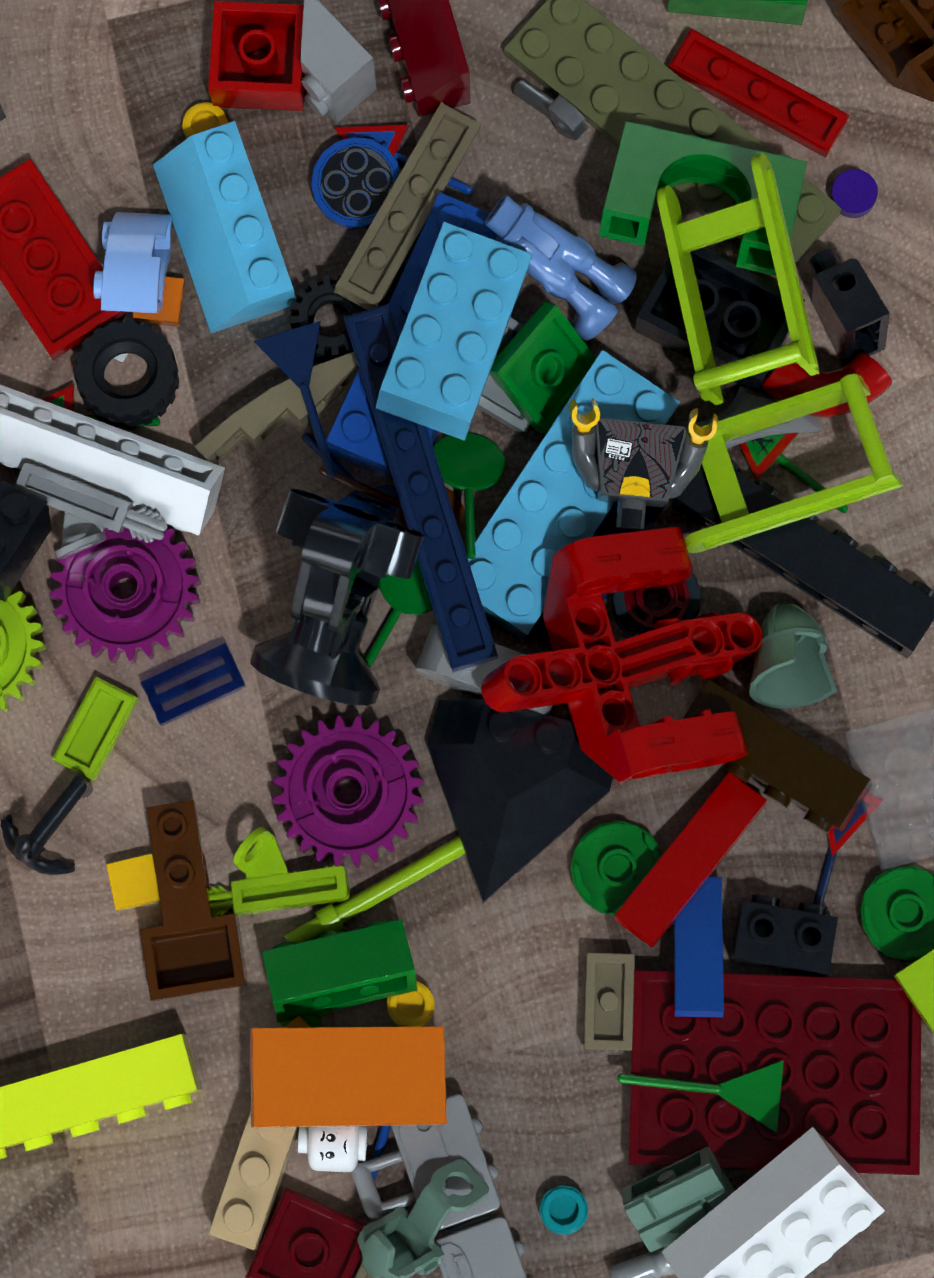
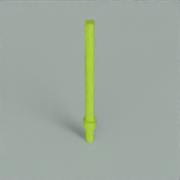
M459 836L335 907L330 903L316 911L317 917L284 935L287 942L301 943L317 939L330 931H341L345 928L343 923L464 855L465 852Z

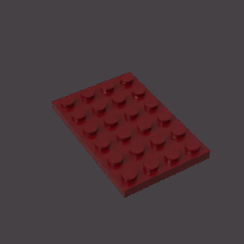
M634 970L631 1075L718 1085L784 1060L777 1133L717 1094L630 1084L628 1164L669 1166L708 1146L721 1168L762 1169L813 1127L857 1173L920 1175L922 1018L897 980L723 973V1018L675 1017L674 972Z

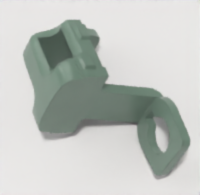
M457 1159L437 1169L433 1173L429 1184L421 1192L410 1214L404 1207H395L392 1212L387 1213L378 1221H372L363 1227L357 1238L362 1252L363 1268L372 1278H409L415 1273L421 1276L430 1274L440 1265L444 1256L442 1250L435 1244L434 1238L450 1210L460 1212L471 1208L487 1197L489 1192L488 1185L463 1159ZM452 1176L462 1177L468 1181L472 1191L465 1196H458L456 1194L447 1196L443 1192L446 1187L445 1180Z

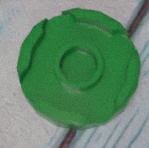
M621 821L600 824L586 833L574 850L570 868L574 888L585 904L601 914L615 916L617 911L662 857V850L650 833L636 825Z
M914 866L892 868L877 876L864 891L859 908L861 929L870 945L885 957L903 962L914 961L934 948V875L930 872Z

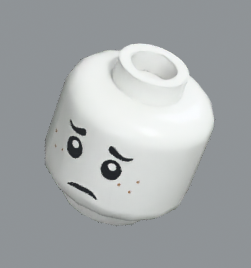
M367 1126L299 1127L298 1153L307 1154L308 1164L311 1169L315 1171L352 1172L356 1168L358 1161H366Z

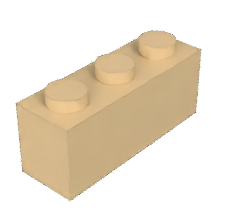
M250 1111L209 1235L252 1250L259 1248L299 1132V1127L251 1128Z

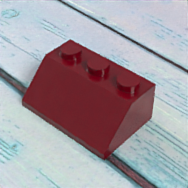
M377 0L382 20L391 19L395 33L388 35L394 63L402 61L406 76L399 78L405 103L415 104L418 117L435 113L441 102L451 108L470 104V72L449 0Z

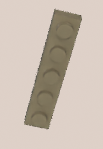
M442 102L440 103L338 280L334 290L335 293L367 310L380 306L416 243L439 192H445L479 132L481 123Z

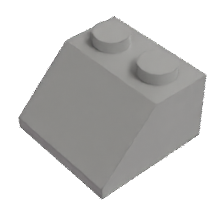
M304 0L300 59L304 77L301 83L307 93L304 98L317 115L323 117L327 114L338 124L377 90L373 57L319 0Z

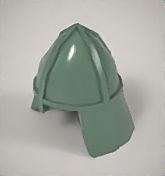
M779 602L772 606L760 626L763 636L762 644L757 651L753 652L754 663L749 690L750 697L755 703L768 708L789 709L804 707L822 701L836 693L837 688L824 656L828 645L827 638L817 620L795 604Z

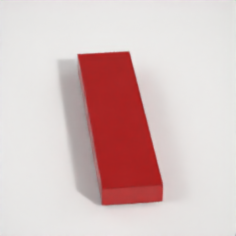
M692 28L668 66L669 69L686 82L824 158L829 154L850 116Z
M728 773L617 911L614 920L653 948L766 806L767 799Z

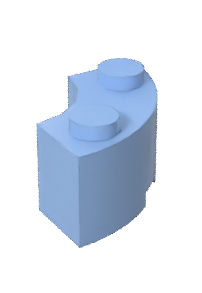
M116 212L112 222H104L102 231L103 249H106L103 271H96L94 276V298L101 299V310L158 313L163 310L165 279L171 259L172 215Z

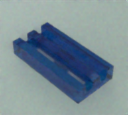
M226 643L141 682L161 726L246 688ZM223 658L225 664L157 695L155 689ZM230 673L232 681L170 710H164L162 704Z

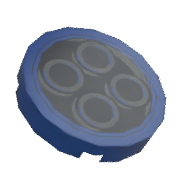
M352 137L337 141L322 152L313 168L311 187L317 206L328 220L346 229H361L365 227L367 229L401 172L398 161L388 148L372 139Z

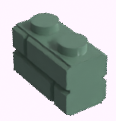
M707 1146L622 1188L623 1206L634 1227L637 1228L647 1249L652 1253L662 1247L666 1249L730 1196L734 1189L710 1147Z

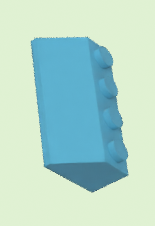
M233 121L191 135L153 164L168 211L172 215V222L210 333L212 334L290 307L291 302L296 301L295 292L236 122Z

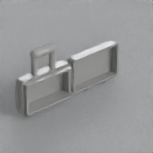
M446 1093L447 1124L391 1126L399 1150L363 1163H358L352 1171V1177L366 1216L371 1219H377L382 1215L392 1212L395 1207H407L415 1204L437 1169L457 1159L465 1160L488 1185L489 1192L487 1197L465 1211L455 1212L450 1210L440 1230L444 1229L446 1235L434 1241L444 1253L439 1265L443 1278H527L520 1259L525 1253L524 1244L521 1241H514L506 1218L499 1216L489 1220L490 1216L487 1213L495 1211L500 1207V1199L494 1184L499 1171L495 1165L487 1164L478 1138V1134L483 1128L482 1122L479 1119L471 1118L465 1098L462 1095L456 1094L448 1097ZM403 1161L413 1192L381 1202L371 1172ZM452 1176L445 1180L446 1187L443 1192L447 1196L451 1194L465 1196L472 1191L468 1181L462 1177Z

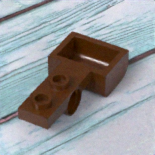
M190 800L147 807L164 924L162 926L140 929L150 1001L247 986V971L238 916L236 914L212 917L208 870L202 850L195 801Z

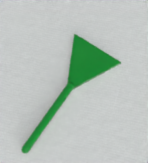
M784 1060L718 1085L622 1073L617 1076V1081L624 1084L717 1094L777 1133Z

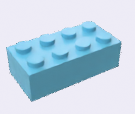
M443 222L382 382L376 409L465 441L533 254Z

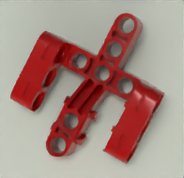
M679 527L584 538L568 544L553 554L543 610V619L553 651L522 655L508 660L485 676L482 681L481 692L488 706L498 712H512L568 703L581 751L619 783L627 780L716 766L748 755L735 711L712 714L711 710H705L691 718L673 720L672 716L661 718L653 724L640 726L629 689L665 677L669 678L670 685H678L683 679L691 675L700 674L702 681L723 675L731 670L734 663L759 649L763 639L762 630L758 622L746 613L719 615L718 612L702 614L688 620L679 621L678 618L659 620L653 624L654 630L615 642L602 594L660 587L681 582L691 577L690 572L693 570L682 530Z

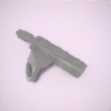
M24 463L15 485L17 488L48 501V505L56 508L58 511L65 512L62 546L59 550L55 551L57 559H66L107 540L104 533L106 528L110 531L122 533L126 527L133 538L138 537L140 541L144 539L145 543L153 542L154 539L162 540L164 538L162 531L167 529V524L160 521L162 517L158 516V512L153 513L151 509L147 510L146 507L136 511L131 510L133 502L125 500L123 497H117L118 495H112L99 490L87 483L63 476L38 464Z

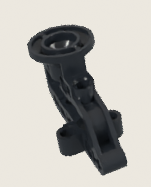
M289 489L276 533L292 540V546L303 549L301 555L302 563L291 607V616L296 621L292 631L254 646L250 664L256 670L278 683L322 699L349 705L368 706L376 703L380 686L358 649L381 579L386 578L387 574L400 578H411L425 537L423 533L400 524L402 507L358 491H353L336 502L304 490Z

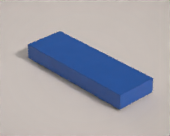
M708 877L674 920L675 1017L723 1018L722 877Z

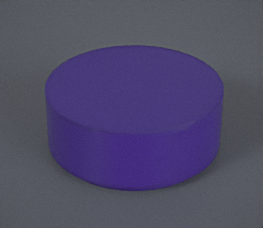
M851 169L841 173L835 179L830 198L842 209L841 215L848 218H859L869 213L873 208L878 196V187L870 174L862 170Z

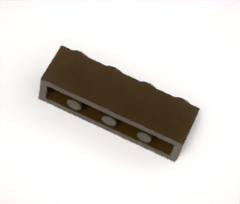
M708 679L683 719L691 718L705 710H711L712 714L729 711L736 712L748 755L725 763L723 769L745 783L748 782L750 777H753L767 787L763 794L785 808L791 802L807 811L803 819L819 830L828 834L831 827L843 833L872 787L871 779Z

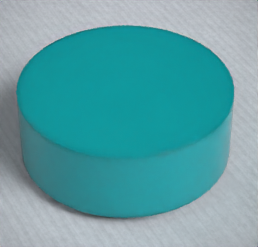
M566 1185L556 1186L543 1196L540 1203V1216L544 1225L552 1232L561 1235L572 1234L584 1225L588 1216V1205L582 1193L577 1189Z

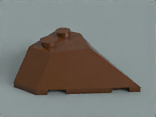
M832 0L839 20L891 85L934 102V0Z

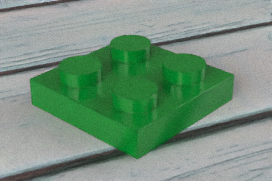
M544 302L494 360L490 375L534 431L546 435L596 357L557 305Z

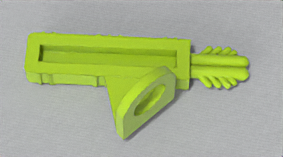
M258 827L252 831L235 853L233 864L246 874V878L231 882V891H227L221 885H218L217 888L212 886L209 893L212 917L226 915L231 909H233L234 914L237 916H249L250 914L257 915L258 913L287 910L290 908H303L304 906L325 903L333 904V902L340 903L350 898L348 872L343 866L333 865L332 867L326 866L320 869L289 873L276 837L264 827ZM256 842L255 846H254V847L252 848V850L247 854V852L249 851V849H250V848L252 847V845Z

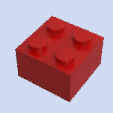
M214 1L208 85L213 106L238 109L304 111L305 88L301 83L304 77L300 62L304 5Z

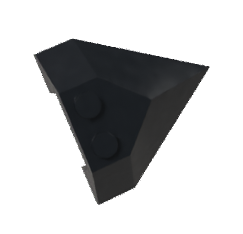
M484 699L439 700L427 748L437 770L444 796L484 904L505 882L517 872L519 873L567 831L588 809L609 794L613 777L581 751L573 721L546 714L543 715L526 709L498 712L490 708Z

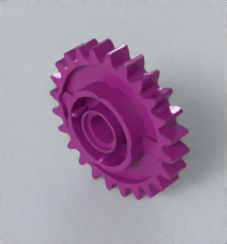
M126 527L122 533L110 531L106 528L104 533L107 540L66 559H57L64 567V570L51 573L50 577L53 581L60 584L61 587L49 592V596L52 600L62 602V605L57 607L53 613L57 618H69L62 627L63 632L66 635L79 632L75 640L76 646L81 649L91 642V655L95 658H98L104 650H108L109 660L112 663H116L120 654L125 652L130 663L135 664L137 653L144 651L152 660L154 659L155 645L159 644L169 651L171 646L168 636L174 634L183 638L185 634L179 626L180 622H194L195 617L187 610L188 605L200 604L199 596L190 592V589L201 585V580L197 576L188 575V573L197 566L194 558L182 559L189 548L185 542L172 545L176 536L172 528L164 532L162 540L154 539L153 542L149 541L148 543H145L144 539L140 541L138 537L133 538ZM124 578L136 580L137 589L131 597L119 599L114 596V588L120 580Z
M337 716L335 728L328 729L326 724L320 720L318 721L319 734L317 736L302 730L301 734L305 742L304 745L301 747L291 743L287 745L293 755L291 761L278 760V765L286 771V775L273 778L272 782L277 787L284 789V792L272 798V802L275 805L286 806V810L277 817L279 823L292 822V827L286 834L287 838L291 840L300 836L303 837L299 850L304 854L313 847L317 848L316 861L319 863L328 854L333 855L335 866H341L345 857H351L355 867L360 868L361 858L364 854H368L374 863H378V850L383 847L388 852L394 854L395 848L392 839L398 837L408 840L409 835L403 828V825L405 823L418 824L419 822L417 816L410 812L411 807L424 804L422 798L412 794L413 790L424 786L423 779L410 776L419 767L418 760L405 761L404 757L408 754L410 746L404 744L394 747L393 744L397 736L394 730L385 736H380L379 721H375L369 729H363L361 717L356 716L352 726L346 727L342 717ZM345 780L356 781L362 788L359 799L351 804L341 803L335 797L337 786Z

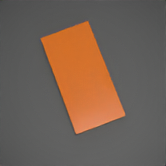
M444 1026L250 1029L251 1128L447 1124Z

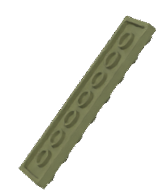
M547 0L504 48V55L556 98L559 95L564 97L585 117V121L618 148L625 122L627 121L775 154L585 0ZM806 178L803 180L790 241L795 265L800 262L832 225L843 209ZM686 183L672 188L678 197L702 216L737 205V202L728 193L712 185ZM743 234L730 239L740 246Z

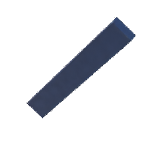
M389 304L343 317L407 527L413 528L425 535L417 559L452 673L498 659V654L426 426L376 409L379 391L399 340Z

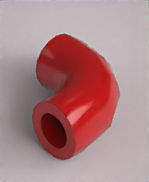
M859 352L848 364L839 370L830 372L819 371L820 374L810 376L797 362L776 368L761 388L773 399L781 401L839 382L847 375L858 374V376H862L864 382L869 387L871 395L866 396L869 404L892 385V379L877 361L869 355ZM848 402L809 415L830 418L848 414L851 411Z

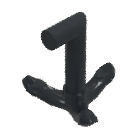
M80 776L73 777L30 834L19 836V829L13 823L12 814L2 817L3 839L7 849L16 859L42 874L60 875L75 871V863L64 864L57 858L54 860L48 859L40 854L45 849L44 845L80 798H86L91 795L93 787L90 781Z

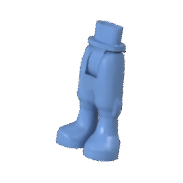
M504 195L484 222L488 228L497 234L496 241L533 254L527 273L542 285L546 293L556 298L565 299L576 310L572 327L585 341L593 339L613 320L618 312V308L613 304L626 300L634 288L637 272L630 266L622 262L612 266L595 256L594 249L583 237L574 236L552 220L535 212L527 203L519 205L508 195ZM575 271L585 275L597 286L600 295L579 282Z

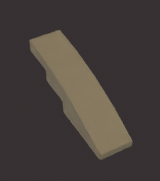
M354 352L313 366L309 388L318 416L353 383L359 369ZM290 379L270 388L230 415L195 445L194 448L199 458L218 464L244 438L258 450L289 419L304 431L311 423L301 390Z

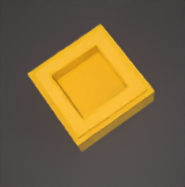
M153 854L106 864L116 911L160 902Z

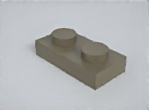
M586 954L584 1050L632 1051L635 954Z

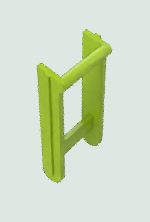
M764 153L755 155L751 159L758 198L684 222L680 204L674 190L669 185L657 190L659 212L695 369L693 376L694 384L700 392L701 399L705 402L710 400L714 405L724 403L721 385L797 362L810 376L820 374L775 174L768 157ZM765 227L791 344L716 367L690 252Z
M850 374L843 377L839 382L717 421V432L708 440L702 466L721 523L688 535L684 539L688 553L703 552L904 486L901 477L891 468L866 399V396L871 395L861 375ZM848 402L873 474L749 514L725 442Z

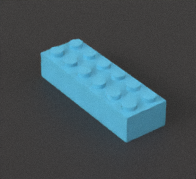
M603 350L596 357L475 540V558L468 559L486 617L520 640L529 634L544 610L553 554L570 543L592 537L614 504L613 502L597 500L596 491L586 487L572 459V428L575 424L572 421L569 410L570 401L576 400L577 413L580 415L588 414L591 411V399L594 398L599 407L600 418L664 425L680 403V401Z

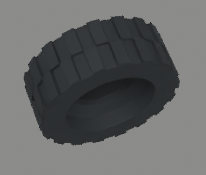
M126 320L123 323H118V321L111 322L104 328L99 327L94 330V334L89 339L86 338L83 341L81 351L77 352L75 358L77 365L74 368L77 388L88 411L91 410L101 422L104 420L117 428L119 426H127V429L136 428L137 425L141 424L146 426L152 423L154 418L164 415L169 404H173L176 398L175 391L179 388V371L171 345H167L165 337L160 332H155L152 326L145 323L143 325L137 324L132 320ZM126 353L135 354L144 359L150 370L147 385L140 392L128 396L114 393L108 388L104 380L107 364L114 357Z

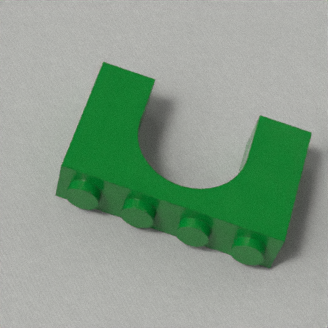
M626 121L603 209L599 237L644 246L652 212L657 202V190L667 185L671 188L686 183L712 185L728 193L737 204L758 198L751 159L755 155L764 153L768 157L775 174L788 235L791 241L808 161ZM763 227L743 234L736 267L776 276L766 228Z

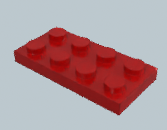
M29 159L0 177V281L52 360L83 342L86 338L91 337L94 334V330L99 327L104 328L108 326L109 323L116 321L128 312L101 310V299L94 298V276L96 271H103V268L32 160Z

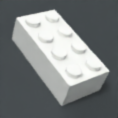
M812 1127L664 1249L662 1254L677 1278H804L820 1264L829 1260L838 1249L855 1235L865 1230L885 1210L860 1175Z

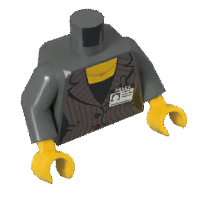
M594 398L591 399V411L588 414L580 415L577 413L576 400H571L569 410L572 421L575 424L572 428V459L586 487L596 491L598 501L618 503L616 529L633 532L644 531L646 506L664 507L669 498L680 496L699 472L708 446V440L717 432V415L714 413L712 423L709 426L700 427L695 423L698 416V408L693 409L689 414V434L686 435L687 427L600 418L599 407Z

